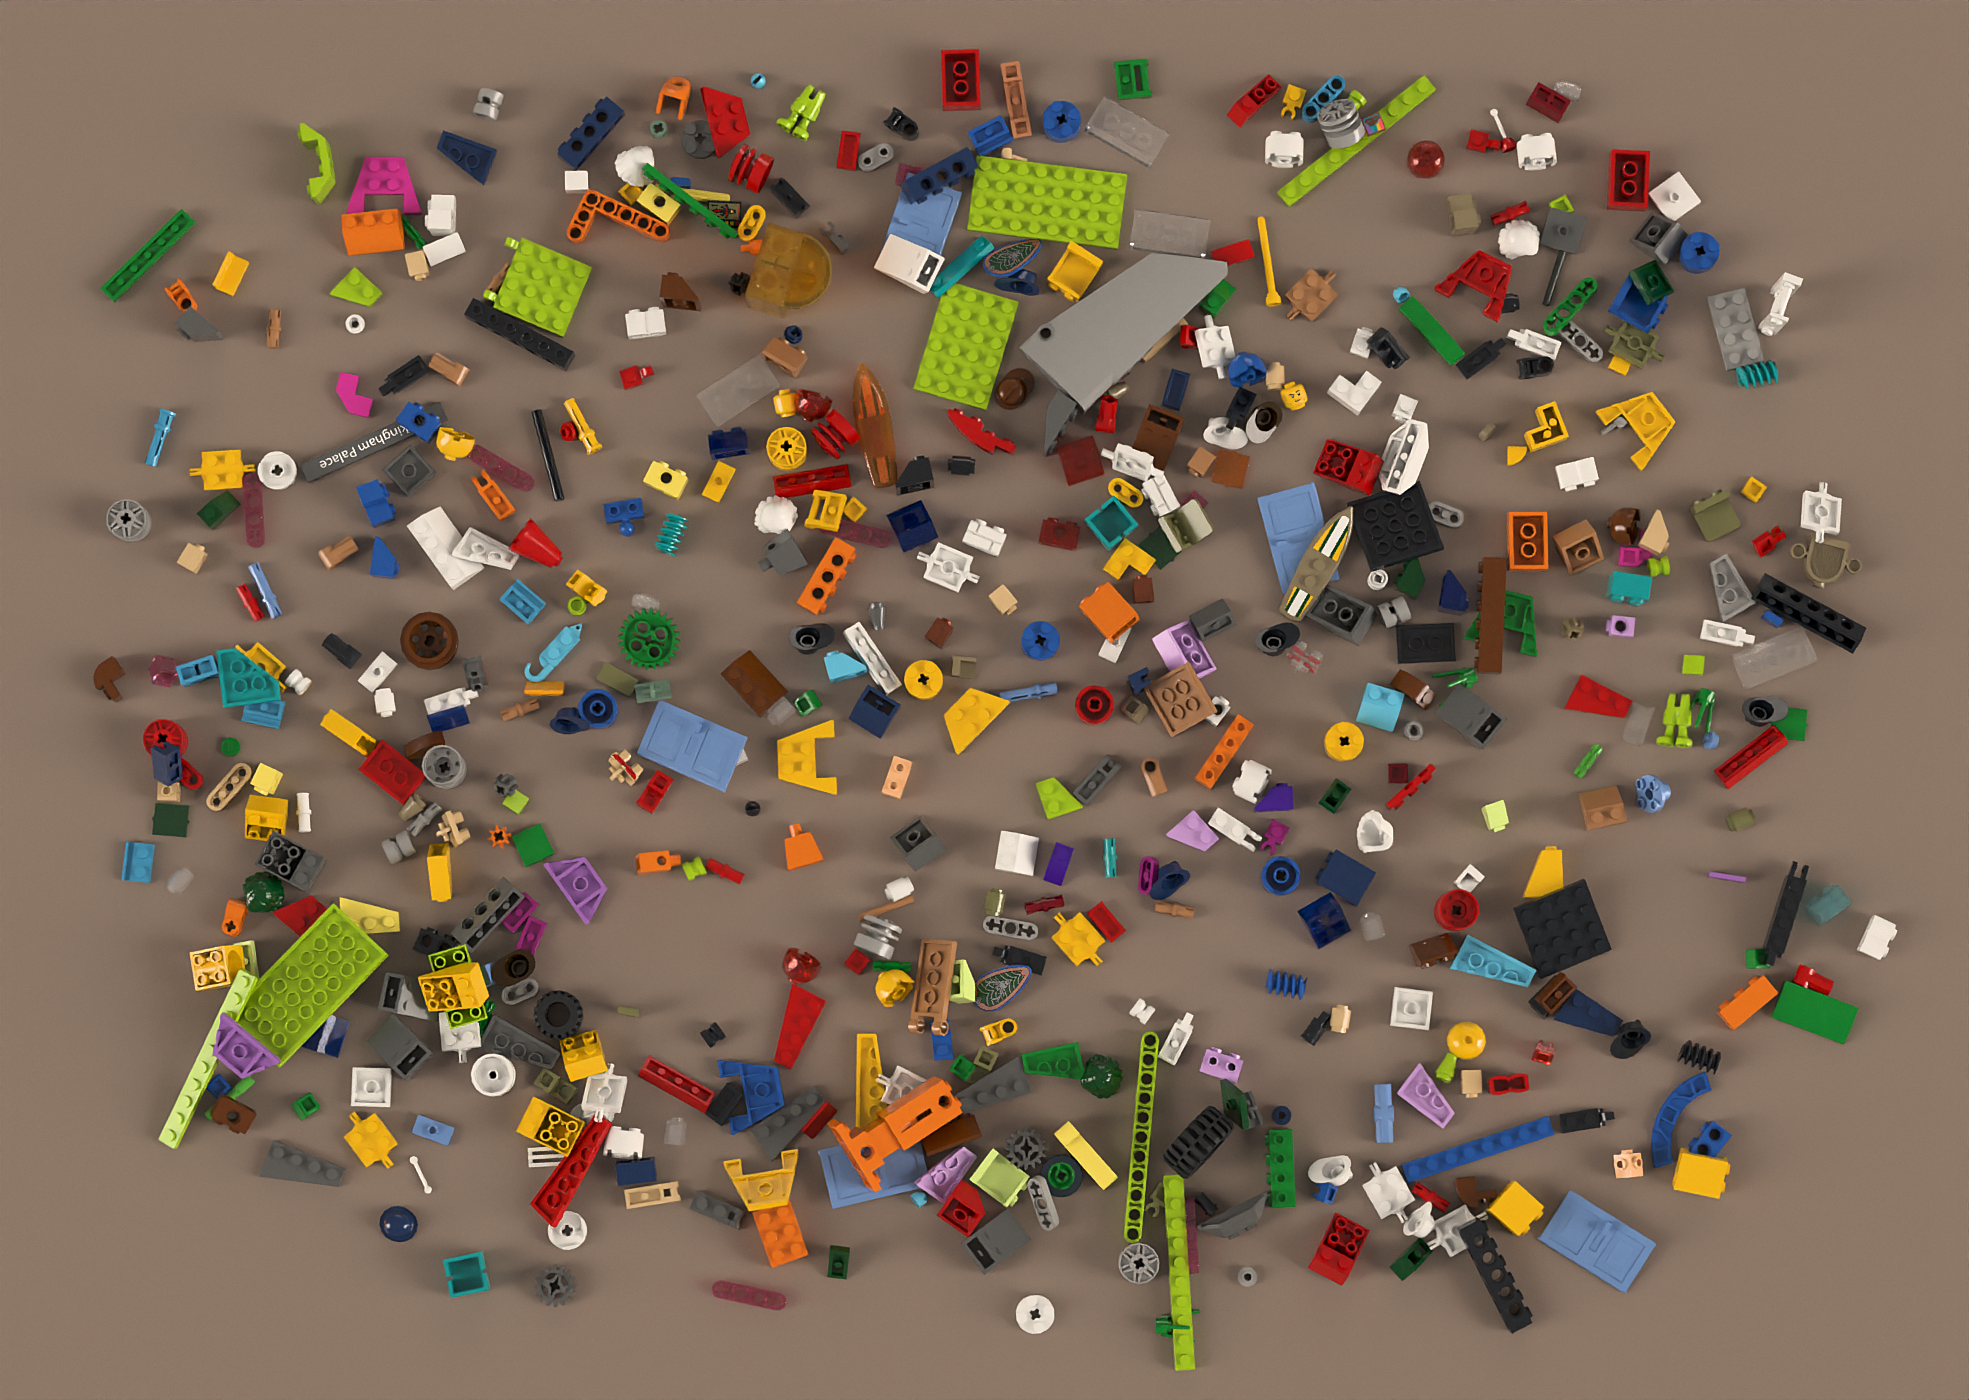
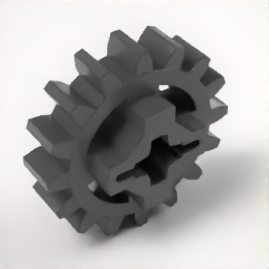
M1024 1128L1022 1133L1017 1129V1135L1013 1133L1010 1135L1012 1141L1006 1140L1009 1147H1006L1005 1151L1010 1153L1006 1158H1012L1013 1160L1010 1164L1012 1165L1016 1162L1017 1169L1021 1165L1024 1166V1170H1027L1029 1165L1034 1169L1035 1162L1040 1165L1042 1162L1039 1158L1046 1157L1042 1153V1151L1047 1150V1147H1042V1144L1046 1141L1039 1139L1041 1133L1034 1134L1035 1129L1028 1132V1129ZM1022 1137V1142L1019 1145H1014V1142ZM1030 1137L1033 1138L1038 1145H1034L1030 1141ZM1025 1143L1027 1144L1028 1148H1031V1150L1027 1152V1155L1025 1154L1024 1150H1021ZM1014 1153H1018L1022 1157V1161L1016 1158ZM1032 1153H1038L1036 1158L1030 1161V1155Z
M553 1265L552 1270L547 1266V1272H539L541 1278H535L539 1284L534 1285V1288H539V1291L535 1294L542 1296L541 1302L547 1300V1306L553 1302L554 1307H557L558 1302L563 1306L565 1305V1299L568 1301L572 1300L569 1295L576 1293L572 1290V1287H576L577 1284L572 1283L575 1276H569L570 1270L564 1272V1266L557 1269V1265ZM551 1273H556L552 1279L545 1278ZM563 1276L567 1279L568 1286L564 1285L562 1281ZM558 1280L560 1289H556L553 1292V1287L550 1285ZM543 1285L547 1287L548 1296L543 1291ZM560 1292L565 1293L563 1297L554 1299L556 1294Z

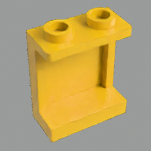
M1071 241L1050 276L1047 277V286L1056 292L1058 290L1063 292L1064 297L1069 301L1073 302L1075 300L1079 302L1102 267L1103 261Z
M1681 1147L1672 1181L1673 1189L1719 1199L1720 1194L1725 1191V1175H1728L1730 1171L1727 1157L1719 1159L1689 1152V1149Z

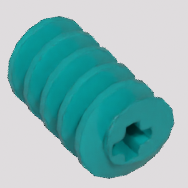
M1767 360L1766 365L1764 362H1759L1758 366L1753 363L1751 368L1749 365H1745L1743 369L1740 366L1736 369L1740 388L1744 385L1747 390L1749 383L1752 384L1753 388H1756V382L1763 386L1764 380L1770 385L1772 378L1778 383V369L1775 361L1772 363L1771 360Z
M667 514L666 517L670 521L663 522L667 528L660 529L664 535H658L657 538L661 542H655L654 545L659 551L675 557L676 555L672 550L679 549L675 543L682 542L678 536H684L681 529H687L684 522L690 521L675 514Z

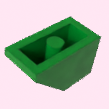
M1223 279L1205 296L1199 305V309L1207 315H1212V318L1215 319L1236 291V288Z

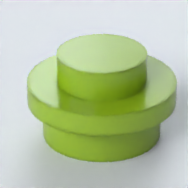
M580 596L572 597L568 602V610L573 615H581L587 609L586 601Z

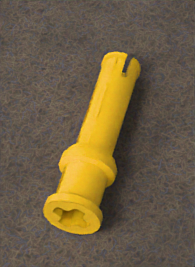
M571 398L565 401L563 404L580 433L579 439L583 441L587 449L586 453L590 455L599 451L602 445L595 438L594 430L590 429L575 399Z

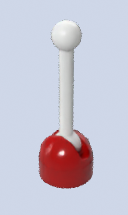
M1492 109L1490 114L1494 116L1503 137L1500 144L1503 153L1513 151L1517 148V145L1513 138L1506 136L1497 116L1498 111Z

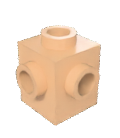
M1632 1149L1622 1150L1620 1155H1614L1616 1178L1643 1176L1641 1153H1633Z

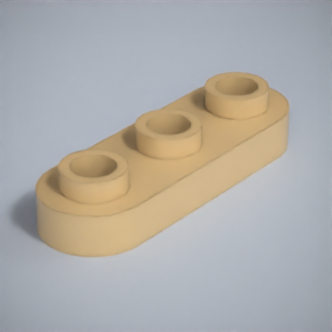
M246 763L236 764L208 795L206 800L207 806L213 811L223 810L251 779V767ZM244 769L246 775L240 776V771ZM229 784L233 785V789L231 791L227 790V786ZM217 798L220 799L219 805L214 804V800Z

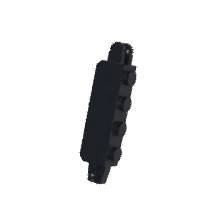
M1795 861L1792 862L1789 873L1784 878L1763 944V953L1767 954L1765 964L1769 966H1774L1776 957L1781 958L1782 954L1785 953L1807 883L1805 879L1809 866L1804 865L1800 878L1795 877L1794 874L1798 866V862Z

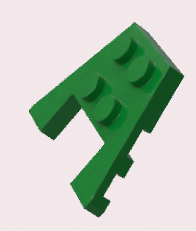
M1505 590L1504 629L1524 634L1519 653L1537 657L1533 597ZM1480 612L1463 639L1475 642V638H1479V630H1476L1475 626Z

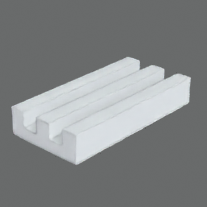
M548 1147L528 1148L529 1167L558 1166L560 1162L533 1163V1159L564 1158L565 1156L563 1154L533 1155V1152L552 1151V1149Z

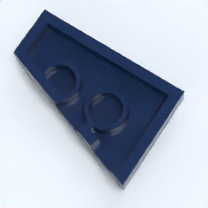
M444 130L437 146V150L483 186L485 185L497 153L496 149Z
M1578 989L1567 998L1553 1019L1613 1037L1623 1022L1622 1019Z

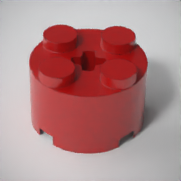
M1095 685L1082 689L1075 702L1077 716L1082 722L1091 726L1105 723L1111 717L1114 708L1111 693L1106 688ZM1090 702H1098V709H1091Z

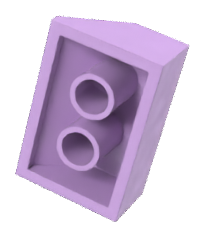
M1190 620L1170 627L1152 638L1155 647L1170 672L1188 661L1199 679L1217 670Z

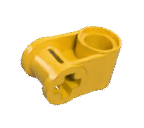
M1008 1018L981 1027L979 1030L983 1032L987 1047L1014 1035L1018 1027L1013 1019ZM1006 1022H1012L1014 1025V1030L1010 1033H1006L1003 1029V1025Z

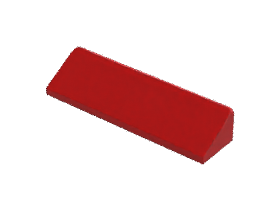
M848 464L773 476L775 495L780 498L813 494L814 490L832 491L851 487Z
M1773 725L1715 769L1714 773L1724 786L1730 789L1786 746L1788 741L1784 734Z
M650 1055L638 1074L643 1080L702 1113L707 1111L716 1095V1092Z

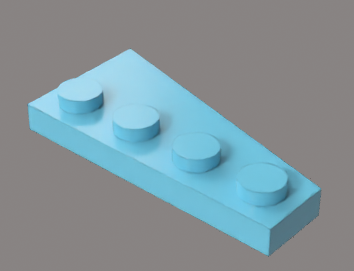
M1468 934L1450 967L1453 970L1525 987L1529 986L1537 971L1535 968Z

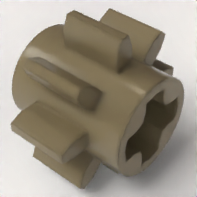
M1575 617L1566 618L1560 625L1562 637H1568L1569 641L1579 639L1582 633H1584V625L1581 619L1576 621Z

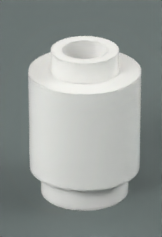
M391 689L376 690L374 698L377 714H381V717L392 716L396 708Z
M901 877L886 884L887 889L884 890L888 900L892 899L895 902L910 895L914 888L909 877Z

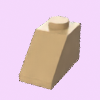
M1657 509L1653 513L1637 545L1657 556L1661 552L1665 553L1669 546V542H1667L1669 535L1660 510Z

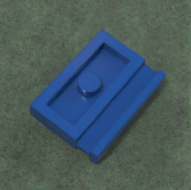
M1001 115L967 132L980 157L1014 141Z

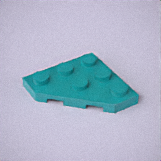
M236 648L216 651L223 708L281 700L279 681Z

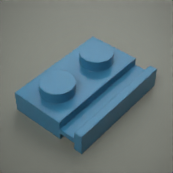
M519 579L499 599L528 625L547 605Z
M272 701L245 705L241 721L280 730L286 702Z
M126 842L121 880L150 883L155 845Z

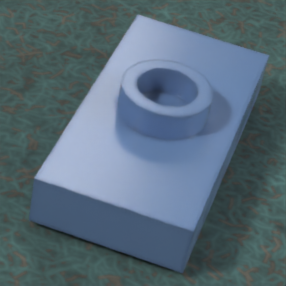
M418 1115L412 1133L449 1146L455 1128Z

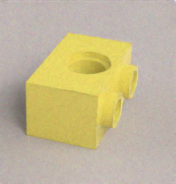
M649 183L637 199L638 205L667 226L670 225L682 209L679 202L674 199V195L668 196L665 194L664 190L657 183L655 185ZM658 199L665 200V205L657 207L655 202Z
M659 460L658 463L653 461L643 480L644 484L679 500L688 482V477L685 476L686 473L679 469L675 471L669 469V465ZM666 474L672 476V480L669 483L661 481L662 477Z
M260 763L250 784L255 786L253 790L267 796L268 793L274 795L283 774Z

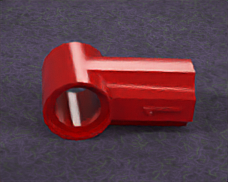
M1107 395L1102 397L1095 431L1114 434L1117 418L1115 415L1118 406V399L1114 396Z
M1800 964L1792 983L1828 996L1834 981Z

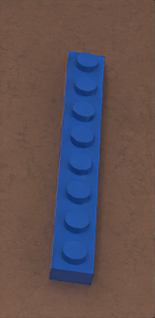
M1547 1116L1402 1164L1401 1166L1407 1183L1552 1136L1554 1132Z

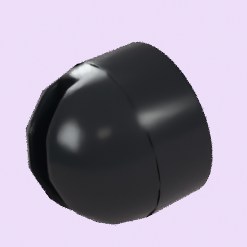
M750 801L746 804L745 811L749 816L754 817L760 813L761 808L756 801ZM757 806V809L748 811V807Z

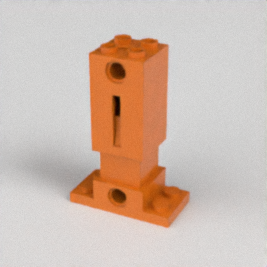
M935 1076L931 1077L876 1113L878 1119L862 1129L855 1127L850 1130L846 1123L843 1124L842 1121L839 1122L835 1119L827 1123L866 1188L875 1193L882 1189L879 1185L881 1182L880 1178L875 1172L873 1173L874 1170L885 1164L882 1159L899 1148L905 1151L963 1113L960 1109L962 1106L956 1096H952L950 1092L952 1088L946 1080L943 1081L942 1078Z

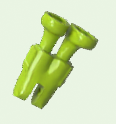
M811 84L805 88L791 105V115L786 119L779 118L776 122L785 132L791 133L799 116H803L799 125L792 132L794 137L802 141L808 139V124L816 120L826 96L825 92L819 90L814 99H810L815 91V87Z
M1670 693L1663 716V724L1667 726L1663 736L1657 737L1656 744L1674 747L1675 726L1678 725L1679 730L1675 746L1691 748L1692 740L1687 736V728L1691 726L1692 716L1690 711V695L1682 694L1680 707H1677L1678 695L1677 693Z

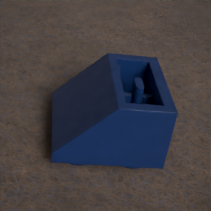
M867 685L848 719L881 739L901 708V705L872 686Z

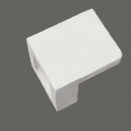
M565 171L566 193L577 194L589 191L588 172Z
M1469 864L1453 883L1460 889L1471 892L1485 876Z

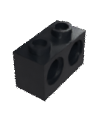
M427 927L426 930L421 928L412 950L428 956L440 952L441 946L444 943H448L450 948L457 947L459 943L455 942L456 938L447 934L444 937L437 935V930ZM426 936H431L432 944L428 947L424 946L423 939Z

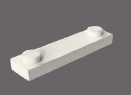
M860 622L842 633L884 695H888L902 685Z

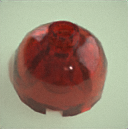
M1429 140L1414 144L1407 155V167L1418 178L1431 179L1437 176L1443 169L1445 162L1444 152L1441 147Z
M797 389L794 406L796 412L803 416L802 420L812 423L813 420H820L826 417L831 409L833 400L828 396H825V399L819 396L820 393L805 389H800L799 391Z
M789 948L782 962L783 971L788 976L787 979L794 984H798V982L808 983L815 979L822 968L820 966L821 963L807 952L803 955L798 953L799 949Z

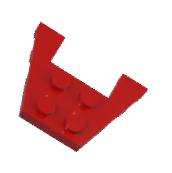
M1478 250L1461 264L1457 271L1450 273L1445 281L1441 284L1438 283L1434 290L1450 299L1459 283H1462L1490 297L1491 300L1482 313L1483 316L1498 323L1512 273V266Z

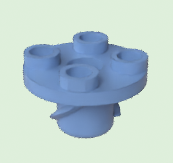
M1652 774L1644 775L1636 780V804L1638 808L1648 813L1660 811L1665 801L1671 795L1668 784L1660 781L1657 776Z

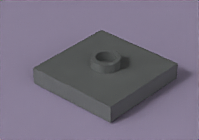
M1550 207L1539 244L1576 254L1587 217Z
M411 444L382 469L407 498L412 496L436 474V471Z

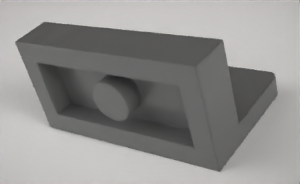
M1223 599L1189 616L1202 642L1236 625L1232 612Z

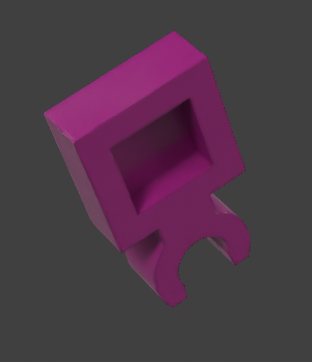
M1272 819L1264 834V837L1268 838V840L1261 845L1260 850L1263 851L1264 847L1268 845L1271 847L1269 855H1272L1275 852V843L1282 844L1289 827Z

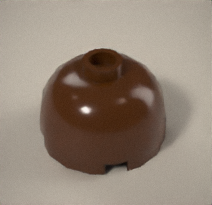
M1624 507L1618 509L1613 517H1609L1607 528L1610 529L1613 540L1627 546L1635 543L1639 532L1637 521L1641 519L1640 510Z

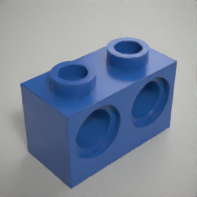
M1715 1121L1706 1122L1700 1129L1702 1132L1698 1138L1694 1137L1688 1144L1690 1147L1689 1152L1699 1154L1697 1151L1698 1146L1703 1144L1707 1148V1152L1704 1155L1716 1157L1732 1135ZM1712 1129L1718 1131L1719 1136L1716 1140H1712L1709 1136Z

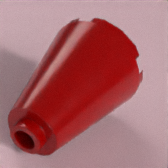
M530 518L508 549L549 568L557 567L563 559L561 557L562 552L535 521Z

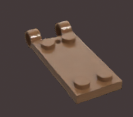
M921 940L911 1017L908 1024V1029L911 1033L922 1034L924 1032L925 1021L923 1017L934 1018L932 1024L934 1035L945 1036L948 1033L949 1025L946 1019L957 942Z

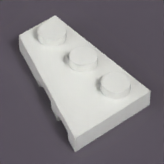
M471 527L452 553L454 557L509 570L512 569L520 557L519 554L510 551L508 546Z

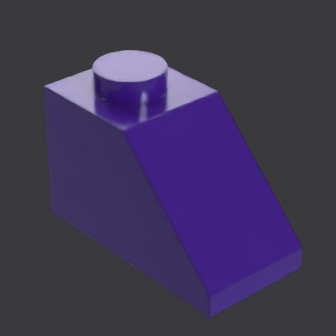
M1277 783L1276 787H1273L1254 808V813L1293 810L1292 786H1288V783Z
M1056 842L1043 878L1044 881L1059 886L1062 885L1074 848Z

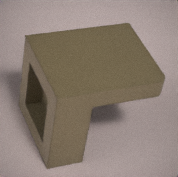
M953 656L952 677L974 679L976 658Z

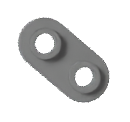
M882 143L861 154L858 158L859 168L863 172L869 173L887 164L894 155L892 147L889 144ZM882 150H886L888 152L886 155L880 154ZM870 159L871 163L867 165L864 163V160Z
M1441 502L1429 504L1431 513L1433 509L1439 510L1438 515L1432 513L1435 522L1450 528H1458L1463 523L1464 515L1459 509ZM1456 516L1457 521L1452 522L1450 517Z
M527 978L515 985L505 987L501 995L502 1000L506 1004L515 1005L535 997L539 992V984L536 980ZM529 984L533 986V990L531 992H528L526 990V987ZM510 992L515 993L514 999L508 997Z

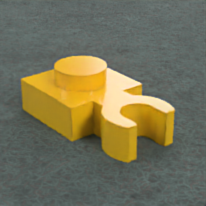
M1288 85L1282 102L1287 106L1282 109L1281 117H1284L1285 112L1288 111L1292 114L1290 120H1294L1296 115L1295 108H1301L1307 90Z

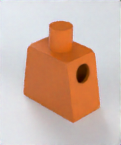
M800 823L789 826L792 837L784 839L788 870L792 871L824 861L811 832L803 833Z
M669 850L639 853L635 856L637 876L668 872L671 870V866L681 865L680 854L669 855ZM657 859H662L663 865H659Z

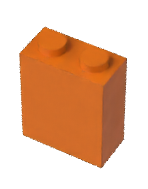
M1109 582L1098 586L1095 593L1085 597L1079 605L1082 613L1110 644L1140 620L1137 612Z

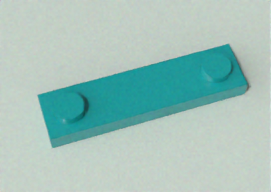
M983 236L975 240L971 246L935 277L929 291L939 298L994 249L992 243Z

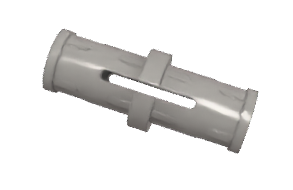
M433 802L423 813H419V817L406 829L416 837L426 825L429 826L431 824L430 821L442 809Z

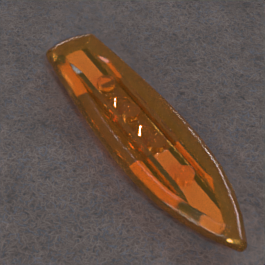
M860 363L855 376L852 397L857 433L861 437L859 442L873 487L886 488L896 484L898 481L891 416L879 382L864 363Z

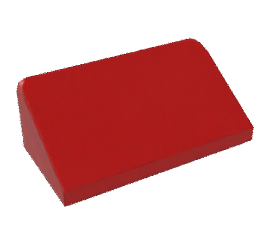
M825 1101L802 1127L801 1131L811 1139H814L837 1113V1109L828 1101Z

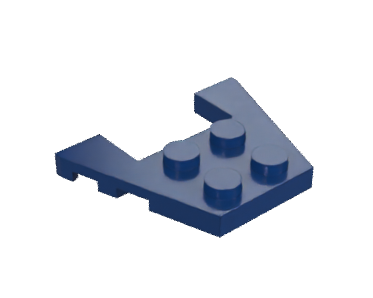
M723 1060L717 1061L720 1078L738 1074L741 1076L748 1114L728 1118L732 1135L741 1132L785 1106L778 1067Z

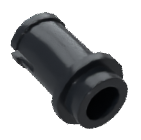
M1204 1192L1194 1200L1206 1212L1205 1215L1208 1214L1211 1217L1218 1210L1217 1204L1214 1205Z

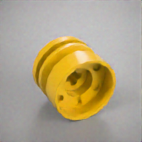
M791 427L778 428L771 433L767 440L766 448L769 460L776 468L783 471H792L802 466L805 462L808 450L805 438L798 430ZM785 444H789V447H792L788 449V452H785L782 448L785 447Z

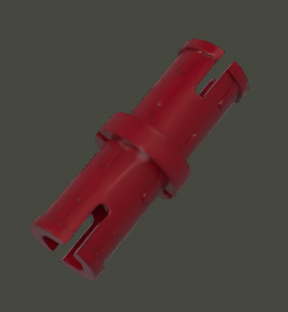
M1062 894L1049 898L1041 897L1040 900L1024 903L1027 915L1041 911L1048 912L1050 909L1065 906Z

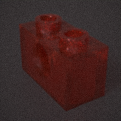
M1048 517L1047 520L1043 519L1038 544L1076 551L1081 528L1077 526L1078 523L1066 521V524L1058 522L1059 519ZM1057 529H1062L1065 531V536L1057 538L1054 532Z

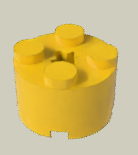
M916 661L906 670L904 676L907 692L918 700L927 701L933 699L940 692L943 685L941 670L931 661ZM921 676L929 678V680L926 681V685H923L922 682H918L919 680H921Z
M1340 722L1333 725L1324 738V747L1327 755L1337 762H1348L1355 759L1364 745L1362 732L1357 726L1349 722ZM1341 738L1343 740L1344 738H1346L1348 740V746H1341V740L1339 739Z

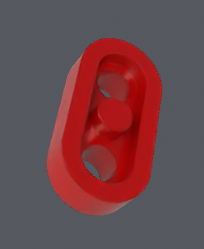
M181 758L183 778L179 781L191 790L199 789L204 781L202 774L189 762ZM193 777L197 778L195 784L191 783V778Z

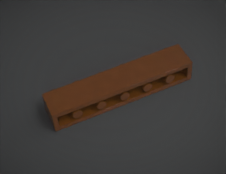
M1483 557L1482 562L1478 563V573H1481V581H1478L1477 592L1481 593L1480 600H1477L1476 611H1480L1479 619H1476L1475 629L1479 630V638H1475V649L1478 650V657H1474V668L1477 669V674L1500 675L1502 673L1507 558Z

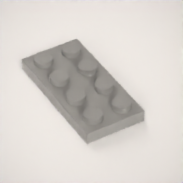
M1745 288L1707 297L1726 371L1737 369L1739 366L1744 367L1745 365L1764 362Z

